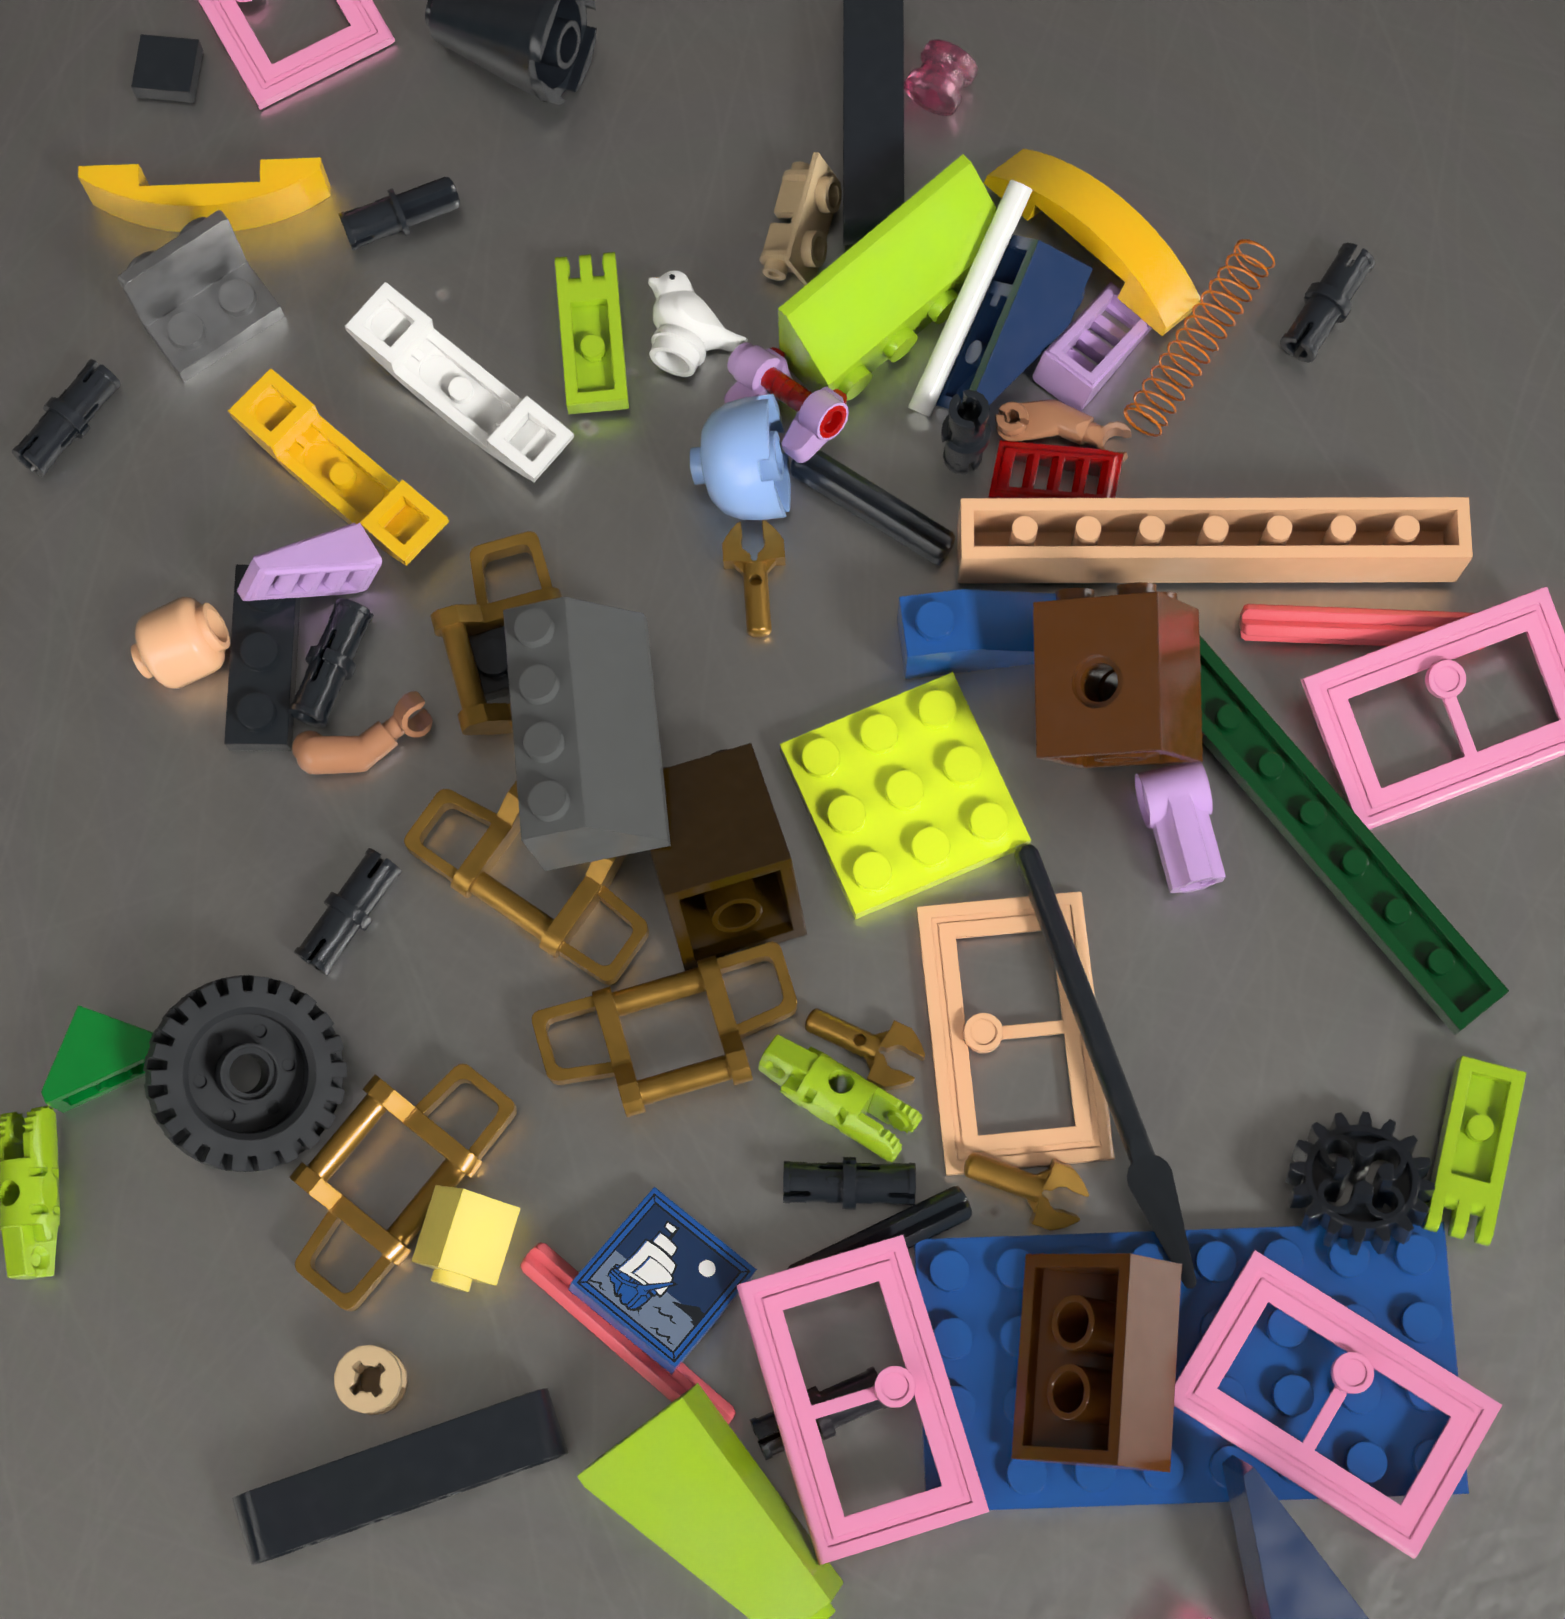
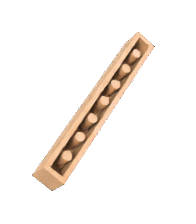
M1469 497L961 498L957 521L958 583L1456 582L1473 558Z

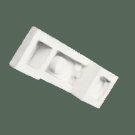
M387 282L374 293L345 325L346 331L379 364L425 405L491 456L533 482L540 477L574 438L573 432L527 395L522 400L435 330L432 319Z

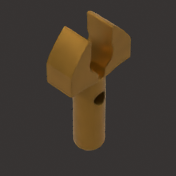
M762 520L764 547L758 552L757 560L752 561L750 553L742 548L740 521L729 531L722 543L724 570L736 569L743 576L747 633L754 638L766 637L772 631L768 573L774 566L785 565L784 539L766 520Z
M818 1008L813 1009L805 1021V1030L863 1057L870 1070L867 1080L884 1090H894L909 1086L914 1083L915 1078L900 1070L892 1069L887 1065L885 1056L879 1051L889 1052L900 1049L921 1061L925 1059V1052L913 1029L895 1020L890 1030L878 1034H872Z
M976 1152L970 1154L965 1161L964 1175L966 1177L1027 1199L1033 1210L1029 1219L1033 1225L1053 1231L1071 1226L1080 1221V1218L1074 1213L1053 1208L1048 1198L1042 1194L1044 1190L1053 1191L1058 1187H1067L1072 1192L1089 1197L1084 1182L1071 1165L1052 1159L1048 1170L1033 1174Z

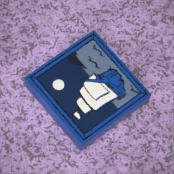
M654 1187L574 1278L568 1290L672 1375L738 1296L739 1293L736 1285L750 1281L757 1269Z

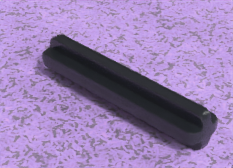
M818 450L804 463H797L794 459L792 460L790 465L792 476L932 563L940 564L953 548L955 535L952 531L823 451Z
M952 1186L791 1264L788 1269L900 1235L904 1236L907 1249L924 1239H930L969 1220L973 1214L971 1205L963 1190L959 1186Z

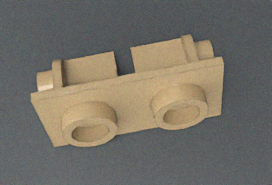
M813 152L810 164L794 162L791 169L783 173L774 214L778 218H790L792 220L791 223H770L763 252L760 256V262L764 265L763 274L770 279L784 280L787 273H794L805 286L817 276L819 267L826 260V239L833 213L838 211L841 204L842 189L841 182L819 152Z

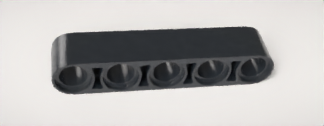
M843 0V245H855L904 204L903 0Z
M544 1388L255 1488L232 1499L251 1565H255L567 1455L568 1450L548 1388Z

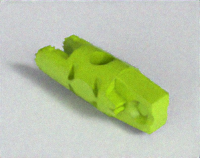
M777 1034L761 1056L758 1070L781 1086L780 1093L798 1106L807 1109L811 1114L830 1126L839 1129L840 1132L886 1161L893 1162L902 1150V1144L899 1142L900 1139L895 1136L896 1134L891 1133L889 1129H885L883 1125L865 1115L866 1112L887 1125H892L894 1129L896 1128L900 1132L905 1131L906 1133L909 1131L912 1133L923 1119L921 1117L922 1114L876 1084L869 1082L863 1076L832 1059V1057L811 1046L809 1049H806Z
M47 1105L31 1108V1111L27 1112L26 1118L23 1117V1113L18 1114L17 1111L0 1114V1230L8 1278L30 1280L51 1277L54 1275L57 1232L58 1226H60L57 1119L53 1107L50 1108Z

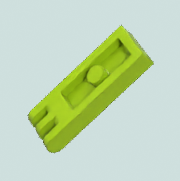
M615 252L603 253L602 269L605 275L593 276L591 254L579 255L580 277L570 278L571 270L567 256L555 257L568 414L629 409Z
M1461 1056L1456 1060L1431 1182L1435 1183V1190L1430 1202L1426 1203L1430 1209L1424 1220L1423 1229L1437 1232L1442 1222L1443 1210L1447 1208L1452 1210L1448 1236L1463 1239L1467 1231L1469 1217L1474 1215L1478 1216L1474 1231V1243L1485 1246L1490 1245L1494 1235L1527 1072Z

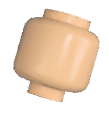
M180 597L144 614L138 620L135 626L136 643L131 646V655L137 669L144 677L148 679L154 677L165 687L178 689L221 668L225 660V649H228L230 646V636L224 620L214 606L210 603L201 604L191 597Z

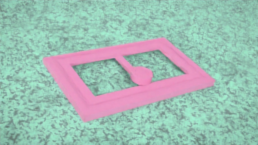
M198 0L259 110L395 42L394 36L373 0H336L350 26L272 64L236 2H250L252 0Z
M1548 587L1540 588L1300 679L1345 801L1369 830L1565 755V633ZM1526 632L1558 720L1477 751L1456 697L1465 687L1466 674L1462 666L1452 661V659ZM1428 669L1425 675L1426 687L1433 696L1443 700L1463 757L1381 788L1348 699Z
M903 1235L736 1285L819 1565L990 1512ZM879 1281L905 1368L900 1366L887 1367L876 1377L874 1387L811 1406L783 1310ZM914 1396L942 1486L844 1517L815 1419L879 1400L889 1408H900L909 1403Z
M1256 1250L1252 1252L1177 1378L1174 1396V1406L1413 1559L1417 1557L1502 1407V1404ZM1267 1303H1270L1347 1352L1338 1356L1333 1362L1331 1378L1335 1386L1302 1442L1217 1389ZM1374 1370L1450 1417L1401 1504L1393 1501L1315 1451L1346 1395L1361 1393L1368 1389L1374 1379Z

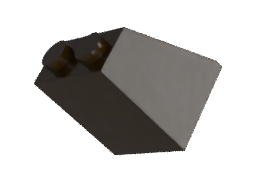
M752 743L732 749L719 750L711 755L674 766L663 767L671 846L649 850L684 970L698 967V960L716 955L718 959L768 942L780 943L807 935L792 859Z

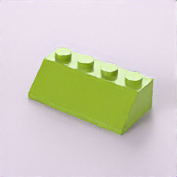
M964 154L778 308L779 349L785 353L789 370L812 393L823 387H828L831 390H841L846 394L847 401L855 398L867 387L872 380V372L887 359L891 362H896L905 356L915 345L918 339L917 334L932 321L936 324H941L948 319L997 210L972 162Z

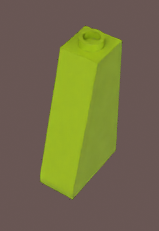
M698 1383L594 1460L577 1476L586 1489L749 1619H828L836 1611L831 1602L843 1585V1580L830 1562L819 1565L811 1536Z

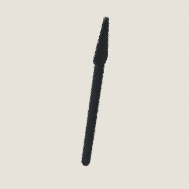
M1022 844L1015 850L1014 859L1131 1165L1127 1172L1128 1187L1169 1260L1182 1264V1283L1186 1288L1193 1289L1197 1281L1172 1169L1167 1161L1155 1155L1040 853L1034 845Z

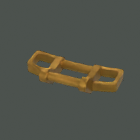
M532 531L473 547L470 552V562L477 604H455L437 609L430 615L435 635L443 638L462 707L457 716L462 734L513 733L511 703L486 702L469 636L504 626L503 610L562 597L560 590L552 586L539 538ZM516 554H530L534 560L542 589L489 603L485 578L486 565L492 561Z
M517 780L507 792L498 813L477 804L453 790H439L406 834L404 843L408 851L451 881V888L465 898L474 895L539 939V948L554 958L558 956L563 957L604 985L611 986L615 984L649 936L647 922L608 889L626 855L591 862L585 874L586 876L556 918L553 919L488 875L521 830ZM450 809L458 810L489 826L459 869L423 845L425 838L443 813ZM599 901L603 902L633 929L631 936L609 965H600L569 945Z
M768 942L718 959L716 955L698 960V967L615 992H612L609 986L592 991V996L536 1011L531 1018L549 1080L556 1085H564L615 1077L626 1117L646 1112L644 1105L731 1079L734 1086L752 1081L751 1069L741 1039L793 1016L797 1010V998L780 945L776 942ZM762 961L770 962L774 966L781 988L782 1002L770 1010L736 1024L722 974ZM706 991L724 1055L637 1080L619 1017ZM597 1011L611 1062L572 1068L559 1067L556 1064L548 1035L550 1025Z
M467 1064L455 1066L416 1106H413L396 1090L374 1074L362 1089L367 1095L308 1165L301 1162L289 1176L292 1181L328 1209V1212L296 1258L295 1269L340 1308L350 1312L358 1309L395 1264L398 1267L411 1252L407 1246L422 1229L435 1185L456 1187L465 1175L472 1178L482 1166L483 1162L481 1159L517 1114L514 1102ZM463 1083L472 1084L498 1105L496 1116L469 1150L428 1118ZM386 1111L446 1158L387 1230L328 1183L330 1178ZM341 1221L383 1254L356 1287L348 1293H342L318 1273L315 1268L317 1256Z

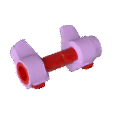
M745 342L736 347L730 355L728 371L737 382L725 394L724 402L727 403L745 397L773 394L776 401L780 400L795 410L797 414L781 445L784 452L797 463L808 461L828 440L836 437L844 428L849 415L848 406L846 405V394L839 389L831 390L828 387H823L812 393L791 378L785 353L776 347L764 349L761 346Z

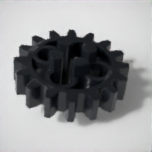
M1342 1112L1335 1113L1330 1131L1325 1126L1315 1122L1311 1125L1307 1138L1308 1141H1297L1291 1157L1295 1162L1290 1163L1285 1180L1286 1183L1295 1186L1292 1189L1288 1203L1290 1208H1307L1301 1225L1305 1231L1313 1229L1318 1225L1326 1229L1323 1245L1330 1247L1336 1242L1338 1237L1348 1240L1350 1255H1357L1362 1242L1370 1241L1372 1247L1379 1255L1386 1252L1390 1242V1235L1404 1245L1410 1239L1414 1229L1413 1225L1422 1226L1430 1209L1425 1203L1430 1202L1435 1190V1183L1424 1179L1432 1163L1429 1157L1413 1158L1412 1154L1418 1141L1414 1135L1405 1137L1400 1141L1393 1136L1396 1127L1395 1121L1389 1119L1381 1129L1372 1127L1369 1112H1362L1357 1125H1349ZM1337 1153L1343 1157L1337 1156L1335 1162H1333L1328 1157V1154ZM1376 1160L1388 1161L1389 1163H1383L1378 1168L1372 1185L1366 1181L1372 1162ZM1348 1181L1354 1185L1347 1204L1334 1206L1329 1203L1337 1202L1342 1197ZM1385 1203L1391 1208L1392 1212L1383 1213L1375 1208L1382 1209Z

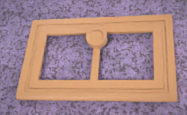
M1082 892L1057 893L1055 895L1094 994ZM1029 896L917 907L945 1175H964L965 1161L974 1152L1019 1169L1048 1167L1052 1159L1068 1165L1115 1160L1109 1107L1057 970L1056 976L1062 1020L1002 1026L1000 1021L992 1014L978 1013L973 1015L965 1024L956 939L1042 931ZM1064 1034L1075 1126L978 1135L968 1047L977 1053H989L1000 1045L1001 1040Z

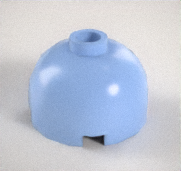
M773 394L745 397L725 403L712 412L704 424L701 432V447L690 448V469L694 484H706L712 502L724 514L741 520L787 517L785 512L790 510L791 483L788 454L782 453L778 433L785 432L779 406Z

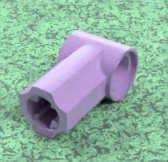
M1181 763L1136 773L1135 790L1140 813L1145 826L1148 829L1153 828L1169 892L1188 893L1223 882L1226 875L1209 817L1213 810L1212 796L1202 763Z

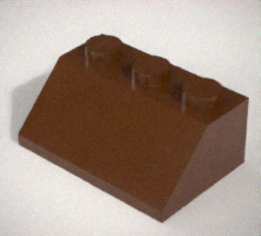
M1131 1253L1026 1254L1011 1459L1112 1469L1170 1472L1182 1264Z

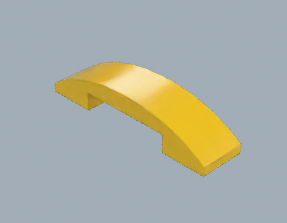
M1023 148L986 176L984 184L1001 199L1010 180L1017 181L1033 189L1021 216L1028 221L1040 211H1043L1125 281L1117 298L1161 336L1165 335L1192 312L1193 306L1201 302L1200 296L1183 265L1157 231L1122 197L1090 174L1054 156Z
M321 157L260 160V182L150 186L139 164L78 166V178L94 206L125 221L172 232H181L189 222L200 217H208L218 210H221L228 218L233 231L257 228L300 214L331 196V185Z
M270 368L228 410L230 416L312 494L348 524L361 523L372 543L402 564L407 566L449 523L446 515L403 479L398 482L322 418L315 405L273 369Z

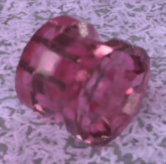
M940 39L930 40L921 52V66L913 69L904 81V89L907 95L923 109L933 114L951 116L961 104L962 96L960 92L962 88L968 87L973 83L978 74V67L974 59L959 46Z

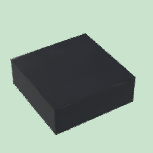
M141 34L131 85L135 97L194 103L203 55V48L199 39Z

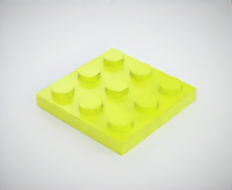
M953 672L780 744L781 755L855 920L1012 854L1022 844L1031 843L1026 827Z

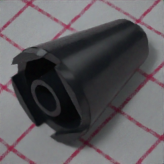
M428 0L425 9V21L430 29L432 38L436 42L537 99L558 105L566 102L561 97L566 90L576 92L582 85L591 64L597 28L587 26L586 8L596 10L595 0Z

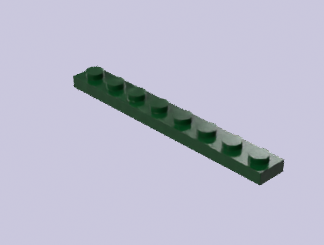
M1200 635L1202 742L1454 1035L1458 1034L1507 994L1509 990Z

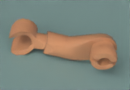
M1054 399L1024 403L1007 402L998 408L999 412L995 415L997 432L1006 441L1024 442L1060 436L1081 446L1086 442L1096 446L1097 449L1106 450L1104 445L1109 438L1113 436L1132 437L1131 430L1125 423L1115 421L1101 426L1094 423V417ZM1119 452L1124 453L1122 463L1128 458L1127 452Z
M411 691L398 701L393 712L394 715L384 723L377 721L359 736H322L316 731L307 730L296 736L292 744V752L294 757L297 758L300 768L309 774L365 772L399 744L396 740L402 735L406 734L417 738L425 736L431 730L433 719L425 708L414 717L408 719L412 713L421 709L425 704V700L419 692Z

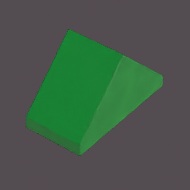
M78 1005L41 1090L45 1103L64 1113L145 1076V1071H143L144 1061L149 1051V1041L153 1032Z

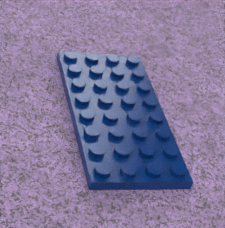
M1444 1221L1441 1222L1437 1232L1423 1229L1425 1222H1423L1422 1226L1413 1225L1414 1229L1410 1239L1404 1245L1390 1235V1242L1386 1252L1379 1255L1372 1247L1370 1241L1362 1242L1357 1255H1350L1348 1240L1338 1237L1336 1242L1330 1247L1323 1245L1326 1229L1320 1225L1307 1231L1302 1226L1185 1230L1197 1283L1193 1289H1188L1181 1281L1175 1382L1254 1250L1458 1377ZM1154 1231L924 1239L914 1245L916 1278L989 1510L1230 1502L1222 1463L1231 1455L1253 1466L1278 1500L1319 1499L1175 1406L1170 1472L1112 1469L1011 1459L1026 1254L1131 1253L1171 1262ZM1267 1303L1217 1389L1302 1442L1335 1386L1331 1378L1332 1364L1338 1356L1347 1352L1270 1303ZM1374 1370V1379L1368 1389L1361 1393L1346 1395L1315 1451L1387 1497L1405 1496L1450 1417ZM922 1424L925 1491L942 1485ZM1467 1469L1453 1494H1469Z

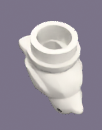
M669 271L660 277L649 278L648 284L653 289L656 297V302L653 306V323L657 328L651 338L653 346L649 355L651 360L662 370L676 376H691L694 374L697 366L704 362L706 351L723 349L733 352L740 344L748 341L746 337L735 334L723 327L708 305L695 294L692 283L684 273Z

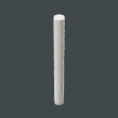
M1014 180L1009 181L908 408L927 417L931 416L1033 191L1030 187Z

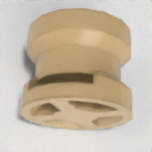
M374 1345L358 1346L347 1352L338 1362L334 1374V1387L340 1401L350 1410L368 1415H380L396 1408L402 1401L408 1387V1373L402 1360L393 1352Z

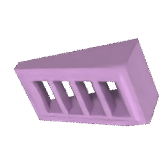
M1112 282L1099 293L1048 347L1033 373V379L1038 385L1062 403L1079 411H1082L1152 329L1117 298L1121 289ZM1106 311L1131 330L1125 333L1101 314ZM1091 329L1092 331H1094L1104 340L1113 345L1114 348L1112 349L1110 346H1108L1106 343H1104L1102 340H1100L1098 337H1096L1088 330ZM1073 347H1076L1078 350H1080L1082 353H1084L1098 365H1094L1092 362H1090L1088 359H1086L1084 356H1082L1080 353L1074 350Z
M352 523L253 556L237 592L243 601L344 595L368 590L382 565V559L361 523Z

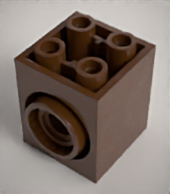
M1147 582L1120 584L1117 586V595L1095 597V591L1089 588L1060 589L1055 591L1056 600L1033 602L1036 758L1080 769L1203 762L1199 609L1177 600V593L1157 591L1156 584Z

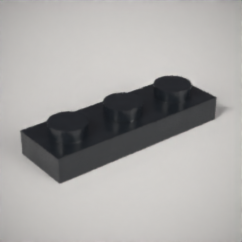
M236 564L224 744L229 751H292L294 717L291 716V713H288V709L295 697L301 597L243 601L237 589L249 565Z

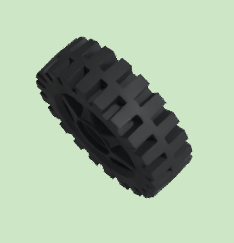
M252 975L231 976L206 983L192 990L167 1011L149 1041L150 1047L147 1056H145L143 1069L145 1071L144 1089L156 1124L160 1126L165 1133L164 1135L186 1155L200 1163L225 1171H263L297 1159L299 1154L311 1149L321 1140L319 1136L325 1129L331 1127L336 1118L334 1113L337 1105L342 1104L345 1094L342 1084L343 1077H347V1062L343 1061L341 1050H344L340 1035L335 1033L332 1027L334 1023L327 1012L322 1011L316 1005L317 1002L307 993L297 990L295 986L269 977ZM248 1054L259 1063L261 1076L258 1084L252 1090L243 1093L232 1085L229 1074L232 1063L239 1056Z

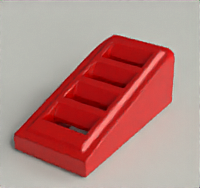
M1000 440L988 498H1115L1124 453L1095 448ZM1014 461L1026 463L1021 487L1009 486ZM1038 465L1050 468L1046 490L1034 489ZM1063 470L1075 472L1071 492L1059 491ZM1087 475L1099 477L1096 494L1084 493Z

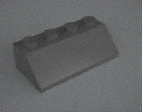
M565 596L503 610L522 842L545 871L671 846L648 624L644 613Z

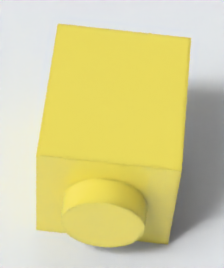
M435 1185L411 1262L434 1269L431 1282L469 1293L472 1281L497 1286L521 1208L463 1188Z

